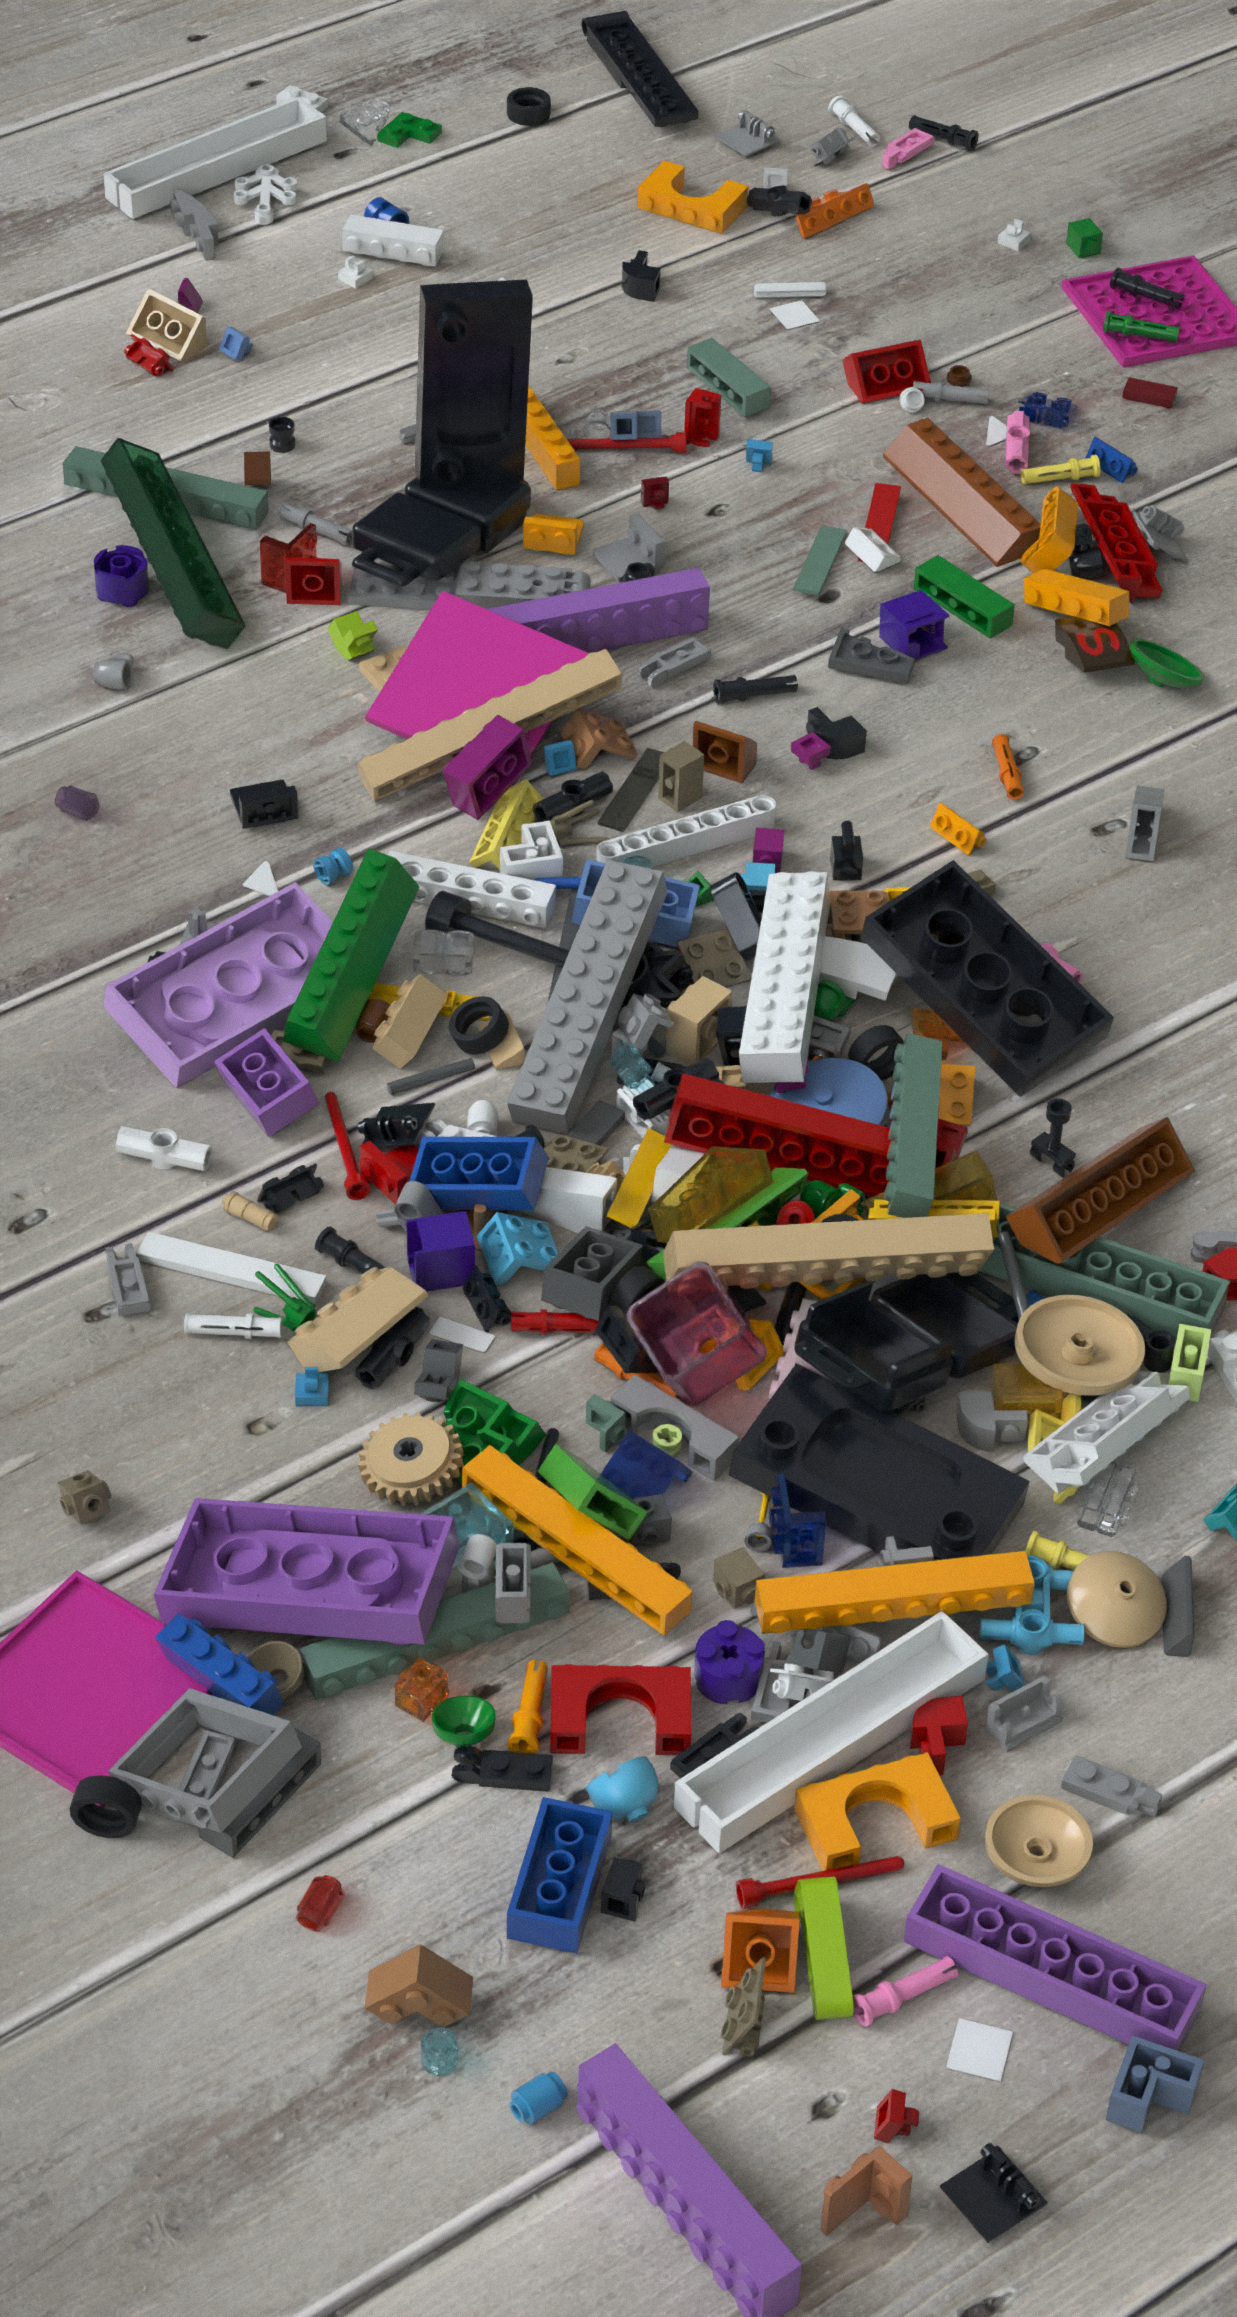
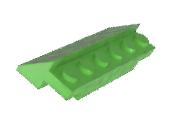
M775 1168L691 1230L747 1227L753 1221H757L760 1226L776 1224L781 1207L803 1192L808 1172L805 1169ZM663 1250L646 1263L653 1269L652 1272L663 1278L667 1291L669 1289H667Z

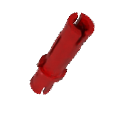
M540 1309V1312H511V1332L532 1331L540 1332V1335H547V1332L587 1333L595 1332L600 1320L587 1319L578 1313L547 1312V1309Z

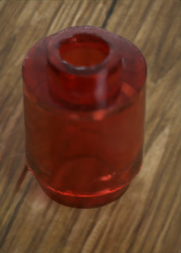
M329 1875L314 1877L297 1906V1921L306 1929L314 1932H319L323 1927L328 1926L345 1897L341 1883Z

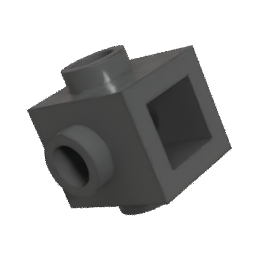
M663 1494L634 1498L633 1500L648 1513L629 1540V1543L634 1547L670 1541L672 1517Z

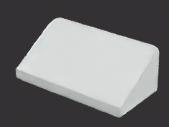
M853 527L845 541V544L875 572L899 563L902 559L872 529Z

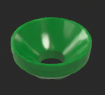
M456 1696L446 1699L438 1704L432 1713V1725L435 1734L443 1741L455 1745L456 1748L461 1746L469 1747L482 1742L493 1732L495 1727V1709L488 1701L475 1696ZM462 1731L472 1732L467 1734H457Z

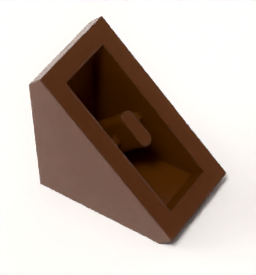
M270 451L244 452L245 486L271 485Z

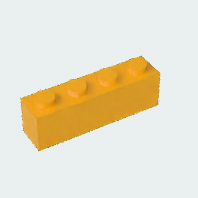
M1042 569L1024 578V603L1107 626H1111L1129 617V591L1048 569Z

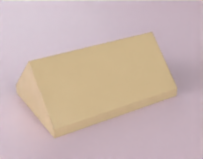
M148 288L126 334H134L140 339L146 338L155 349H163L169 356L182 363L207 348L206 318Z

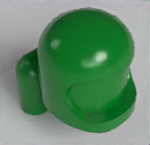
M822 980L818 984L814 1016L833 1021L836 1017L844 1016L855 999L845 996L843 990L837 984L829 980Z
M814 1180L804 1186L803 1192L800 1194V1200L812 1208L817 1218L852 1189L861 1196L856 1208L860 1216L864 1210L861 1203L865 1199V1193L848 1183L839 1184L837 1189L823 1181Z

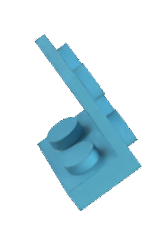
M496 1212L477 1235L489 1272L494 1279V1283L504 1286L521 1266L544 1270L559 1254L547 1223L539 1220Z

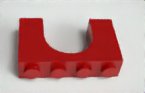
M604 1664L598 1666L551 1665L550 1754H585L586 1719L588 1714L595 1706L604 1701L621 1698L640 1703L653 1716L655 1722V1755H679L691 1746V1667L609 1666Z

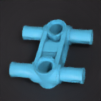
M1027 1556L1034 1579L1032 1604L1013 1607V1617H1011V1620L980 1618V1640H1007L1026 1654H1037L1044 1648L1052 1647V1643L1083 1646L1084 1624L1053 1623V1619H1050L1051 1590L1067 1591L1068 1582L1073 1571L1052 1570V1566L1046 1564L1039 1557Z

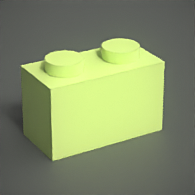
M1179 1324L1168 1385L1188 1386L1191 1396L1189 1400L1199 1402L1212 1329Z

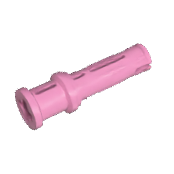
M945 1956L941 1960L894 1983L883 1981L877 1985V1989L865 1995H853L856 2019L861 2025L867 2027L873 2023L875 2018L887 2012L890 2014L898 2012L903 2002L951 1979L957 1978V1968L945 1970L955 1965L954 1961L949 1956Z

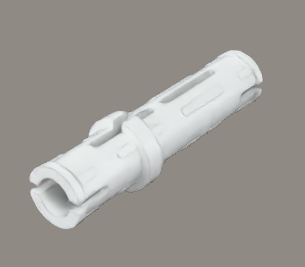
M186 1313L184 1333L245 1336V1339H253V1336L281 1338L283 1318L254 1317V1314L248 1313L246 1317Z

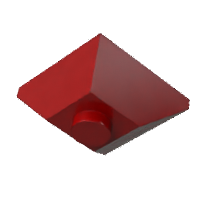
M285 557L287 604H341L342 564L340 559Z

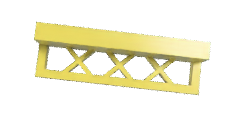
M527 779L509 787L497 800L469 861L474 868L492 861L500 870V847L521 844L522 825L534 822L536 816L533 813V804L544 799Z

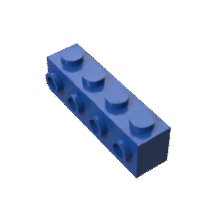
M178 1613L155 1636L167 1660L218 1698L273 1716L284 1705L276 1688L279 1684L269 1672L263 1670L260 1673L255 1669L252 1661L243 1653L234 1654L230 1646L220 1636L216 1635L213 1638L208 1635L206 1628L197 1619L192 1618L189 1621Z

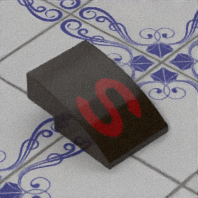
M1077 617L1055 620L1056 641L1065 647V658L1082 672L1086 673L1135 665L1128 641L1117 623L1107 626Z

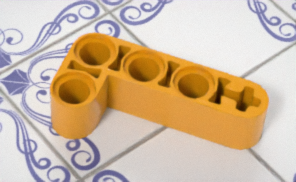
M1059 486L1054 487L1046 495L1042 507L1039 539L1026 550L1020 561L1032 573L1042 569L1054 571L1074 550L1078 502Z

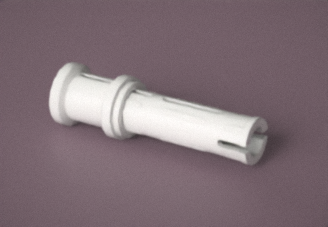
M836 96L831 100L828 107L829 112L834 116L837 115L842 125L850 126L869 147L877 145L872 138L880 142V135L858 116V110L854 106H850L844 96Z

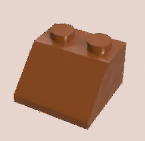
M695 721L693 726V747L704 754L703 771L743 783L756 765L757 742L748 737Z

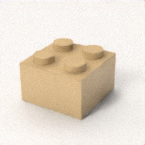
M704 976L695 984L689 985L685 993L676 1001H672L667 1008L669 1011L668 1015L675 1024L672 1029L667 1027L665 1038L667 1039L666 1052L690 1065L700 1059H705L719 1045L716 1036L719 1008L731 1007L732 990Z

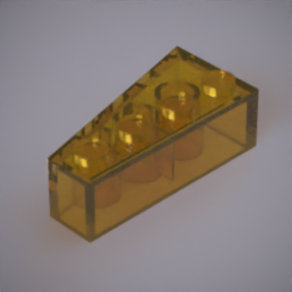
M712 1146L648 1208L657 1242L668 1243L673 1231L708 1228L774 1183L766 1151L762 1149Z

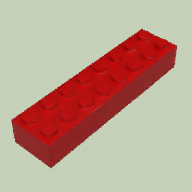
M682 1073L668 1118L664 1143L770 1171L775 1168L805 1169L808 1172L806 1179L808 1181H823L835 1188H838L839 1184L848 1183L865 1193V1196L884 1200L887 1183L890 1182V1180L885 1179L887 1167L891 1161L887 1159L890 1142L893 1141L888 1139L889 1127Z

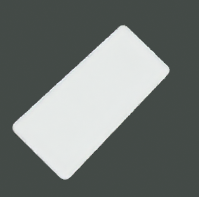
M443 1317L438 1318L429 1332L431 1335L463 1344V1346L483 1353L495 1337L492 1334Z

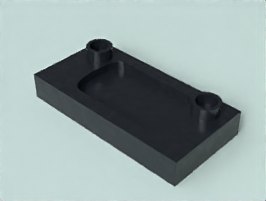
M527 279L420 285L415 473L420 488L524 481L533 295Z
M797 1363L733 1450L729 1476L878 1553L881 1550H885L886 1537L893 1536L897 1550L931 1546L934 1555L933 1561L991 1555L1023 1507L1030 1483L1029 1480L892 1411L883 1412L878 1410L856 1393L844 1390L831 1380Z

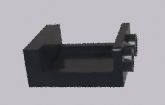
M608 1306L595 1329V1332L625 1374L687 1372L699 1349L670 1307H662L655 1320H628L618 1306Z

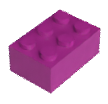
M497 715L483 727L482 731L472 741L465 745L464 749L453 760L447 763L443 769V774L454 807L479 820L532 765L524 730L521 727Z

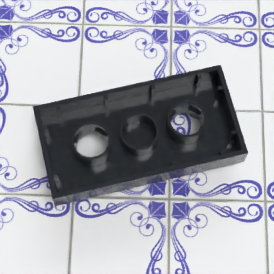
M954 860L865 917L861 939L1019 1097H1022L1108 1038L1114 1017ZM931 934L941 938H950L956 935L962 942L954 945L944 944L937 941ZM1011 1012L1018 1016L1036 1014L1043 1022L1025 1024L1015 1019Z

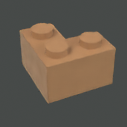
M419 1944L369 1970L365 2009L391 2025L415 2012H419L444 2028L470 2015L473 1976L422 1944Z

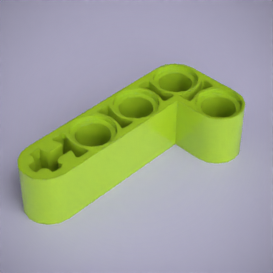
M836 1877L800 1879L794 1892L795 1911H799V1923H802L815 2020L853 2017V1995Z

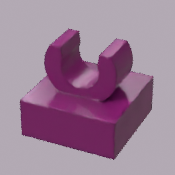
M813 732L791 743V752L799 757L801 763L805 762L809 765L810 770L819 767L821 759L830 755L831 746Z

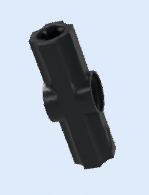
M784 185L775 186L770 189L755 187L749 190V195L746 198L747 205L752 207L753 210L771 211L772 216H783L788 213L804 215L810 212V206L812 205L811 195H807L806 192L789 191L787 186Z
M603 771L582 781L575 779L567 780L562 783L560 792L533 804V813L537 818V822L553 820V817L562 815L590 800L596 801L613 793V784L609 779V775ZM583 810L582 812H580V813H578V814H576V815H574V816H572V817H575V816H577V815L583 814V813L585 812V810Z
M707 1057L698 1060L684 1069L667 1070L664 1073L662 1082L633 1098V1107L637 1115L645 1121L656 1117L668 1109H672L682 1073L711 1081L719 1079V1072L714 1062Z
M416 1306L373 1342L372 1350L355 1369L356 1377L362 1382L363 1386L369 1389L380 1387L397 1365L403 1367L407 1364L413 1353L415 1343L430 1326V1318L424 1313L423 1309Z

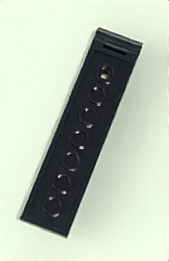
M627 11L582 18L581 27L584 36H587V42L619 87L628 89L654 127H665L669 124L687 123L698 119V109L630 19Z

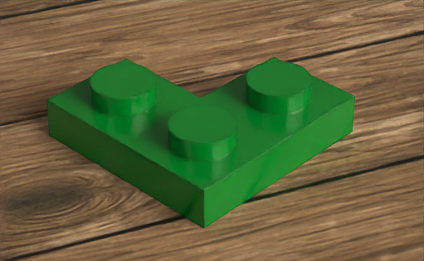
M401 112L377 133V140L396 148L409 137L430 144L442 134V125L434 123L429 119H422L410 113Z

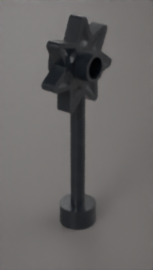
M445 890L435 895L426 914L425 930L427 934L451 943L457 942L465 932L562 968L569 954L567 949L472 916L469 899ZM647 942L620 1011L624 1006L628 1005L633 993L642 997L645 994H650L661 1001L660 1005L664 1008H668L672 1001L679 999V990L668 980L683 966L680 951L649 952Z

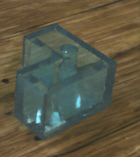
M472 1482L419 1513L454 1517L460 1548L467 1545L469 1538L475 1534L488 1536L496 1544L513 1543V1523Z

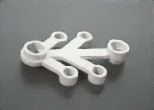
M270 164L261 165L256 169L255 175L252 177H238L235 179V189L237 191L234 192V203L244 205L249 200L260 195V204L254 210L255 222L260 225L271 224L274 221V212L270 206V195L281 200L284 205H294L296 203V193L294 191L297 190V180L292 177L283 178L279 176V170ZM260 183V185L249 190V187ZM273 184H277V185L283 187V190H284V191H282V190L278 189L277 187L273 186Z

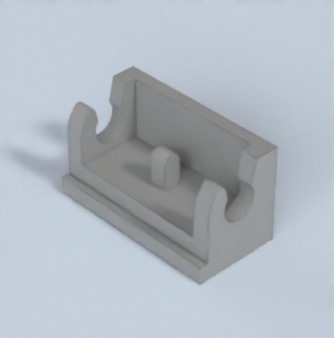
M1045 1675L989 1704L986 1729L1006 1752L1062 1722V1698L1058 1694L1052 1699L1050 1695L1051 1683Z

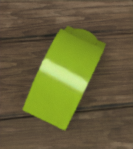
M358 611L334 619L327 628L335 647L347 660L376 650L372 638L378 631L374 620L363 623Z

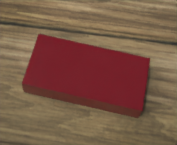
M1129 377L1124 387L1122 398L1171 408L1176 398L1178 387Z

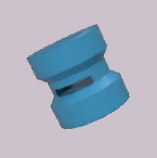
M341 847L331 851L329 856L323 855L313 862L314 871L324 885L335 882L338 876L345 877L353 872L352 860L349 854Z

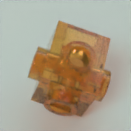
M420 1657L411 1667H406L401 1672L398 1681L395 1683V1706L422 1722L427 1719L438 1704L449 1696L448 1673L437 1664L429 1663Z

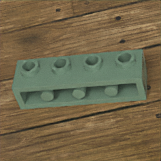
M710 338L688 347L687 369L714 392L721 394V398L741 415L747 417L770 408L771 387L768 383L763 381L715 339Z

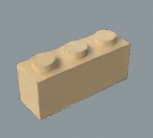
M421 974L417 975L411 982L407 979L397 991V994L400 996L398 1001L395 1000L385 1013L389 1016L387 1021L384 1020L374 1033L377 1039L372 1049L399 1069L415 1057L448 996L447 993Z

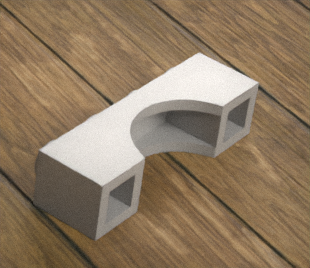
M633 1375L611 1396L610 1402L626 1412L625 1428L634 1434L656 1429L663 1424H671L678 1427L682 1432V1438L689 1446L688 1466L712 1481H715L730 1466L733 1450L739 1443V1436L732 1430L712 1421L705 1414L685 1405L678 1398L672 1397L660 1390L653 1383Z

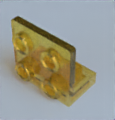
M1023 1364L993 1365L995 1410H1027L1029 1421L1030 1415L1038 1409L1061 1420L1062 1389H1056L1043 1383L1032 1375Z

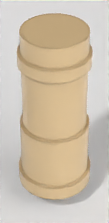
M236 1191L231 1192L229 1195L226 1194L222 1199L225 1212L259 1226L262 1230L271 1232L278 1222V1215L273 1213V1211L255 1204Z

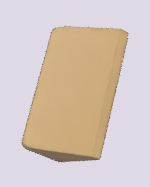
M508 1010L504 1011L509 1022L508 1033L497 1047L488 1051L495 1070L523 1065L525 1059L524 1046ZM491 1019L483 1025L479 1026L478 1031H482L489 1024Z

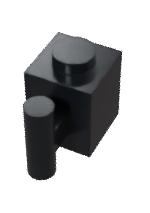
M844 821L841 824L842 836H832L830 862L833 880H861L863 867L860 836H854L852 822Z

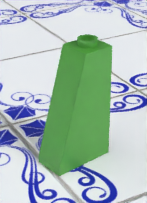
M556 1443L538 1470L578 1511L628 1540L631 1539L648 1513L584 1460Z

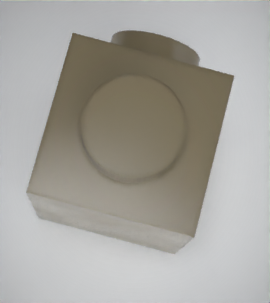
M739 1548L715 1559L713 1582L718 1594L723 1599L726 1598L734 1609L744 1604L753 1603L756 1580L765 1579V1574L745 1548Z

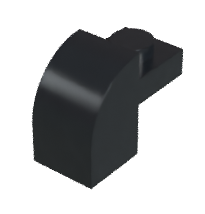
M638 250L635 259H631L630 263H622L621 286L624 293L632 298L654 302L660 290L661 268L648 266L647 251Z
M818 707L808 710L807 733L813 732L831 746L830 755L825 758L841 760L865 752L867 730L852 715L832 722Z

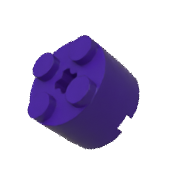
M127 545L115 546L116 550L107 552V548L100 551L94 558L97 598L101 601L122 604L125 607L137 605L138 600L143 598L149 591L148 561L144 557L143 552L136 547Z
M731 1620L721 1621L717 1626L704 1632L698 1639L695 1649L694 1676L699 1692L707 1699L719 1704H727V1701L739 1700V1703L753 1698L756 1695L764 1669L765 1644L763 1640L753 1631L736 1625Z

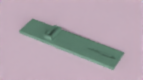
M821 525L795 582L793 591L814 595L820 594L847 530Z

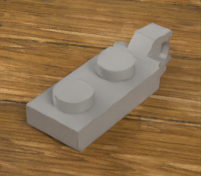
M1077 1755L1074 1756L1061 1784V1788L1065 1791L1127 1815L1128 1811L1136 1812L1138 1810L1155 1817L1162 1801V1794L1149 1788L1144 1782Z

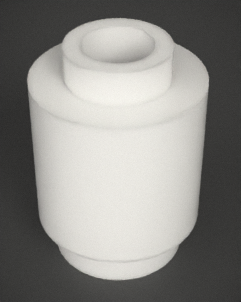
M476 1101L468 1110L467 1129L497 1136V1109L489 1101Z

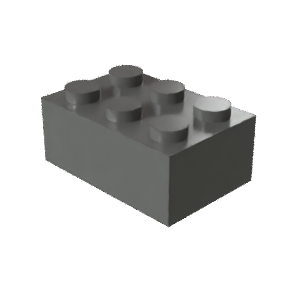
M585 1226L545 1267L541 1301L552 1304L559 1309H566L581 1314L587 1319L599 1321L608 1307L611 1293L617 1283L632 1268L640 1266L643 1245Z

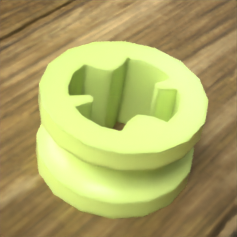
M663 1424L654 1429L652 1447L655 1453L663 1457L677 1455L682 1448V1432L678 1427L671 1424Z

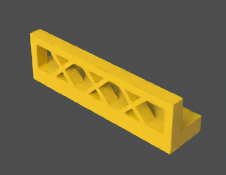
M874 1199V1208H869V1220L902 1217L888 1214L889 1201ZM933 1200L927 1217L989 1213L992 1237H998L1001 1205L1000 1201Z

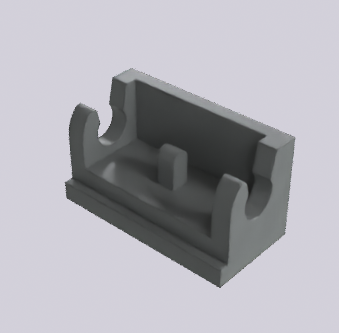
M800 1630L797 1633L791 1655H787L786 1662L815 1670L843 1672L851 1635L818 1630L814 1637V1645L807 1649L804 1646L806 1630Z

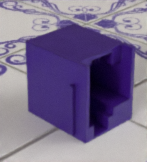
M922 590L880 604L879 638L890 648L913 657L914 660L948 649V646L943 641L944 622L946 618H949V614Z
M466 1211L406 1220L407 1261L413 1282L426 1290V1292L464 1286L465 1280L475 1265V1243Z

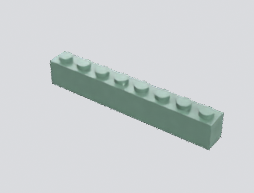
M78 446L74 447L62 463L64 485L255 530H257L269 512L268 491Z
M911 1033L906 1034L903 1044H897L894 1061L897 1063L892 1080L897 1082L894 1083L891 1100L895 1101L891 1108L890 1119L894 1121L891 1123L888 1139L893 1141L890 1142L887 1159L891 1161L888 1164L885 1179L890 1180V1182L887 1183L884 1200L889 1201L888 1214L902 1218L927 1217L933 1202L942 1041Z
M552 1562L530 1570V1622H496V1582L440 1600L425 1645L412 1643L394 1645L387 1641L331 1637L299 1648V1654L303 1659L305 1668L304 1679L315 1700L326 1696H334L341 1691L358 1685L369 1684L373 1680L390 1674L401 1673L405 1669L419 1664L430 1663L437 1658L454 1652H462L469 1647L486 1641H494L512 1632L526 1630L533 1625L547 1620L558 1619L562 1615L569 1613L570 1591Z

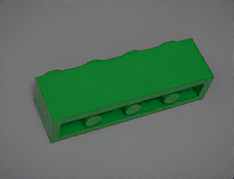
M937 555L916 567L914 589L916 591L922 590L939 606L991 639L1013 625L1015 604L941 556Z

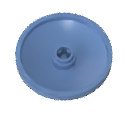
M824 1058L808 1062V1073L804 1077V1080L807 1081L804 1088L783 1090V1093H777L775 1085L774 1090L770 1093L771 1097L881 1126L885 1125L888 1117V1099L881 1079L867 1066L849 1059Z

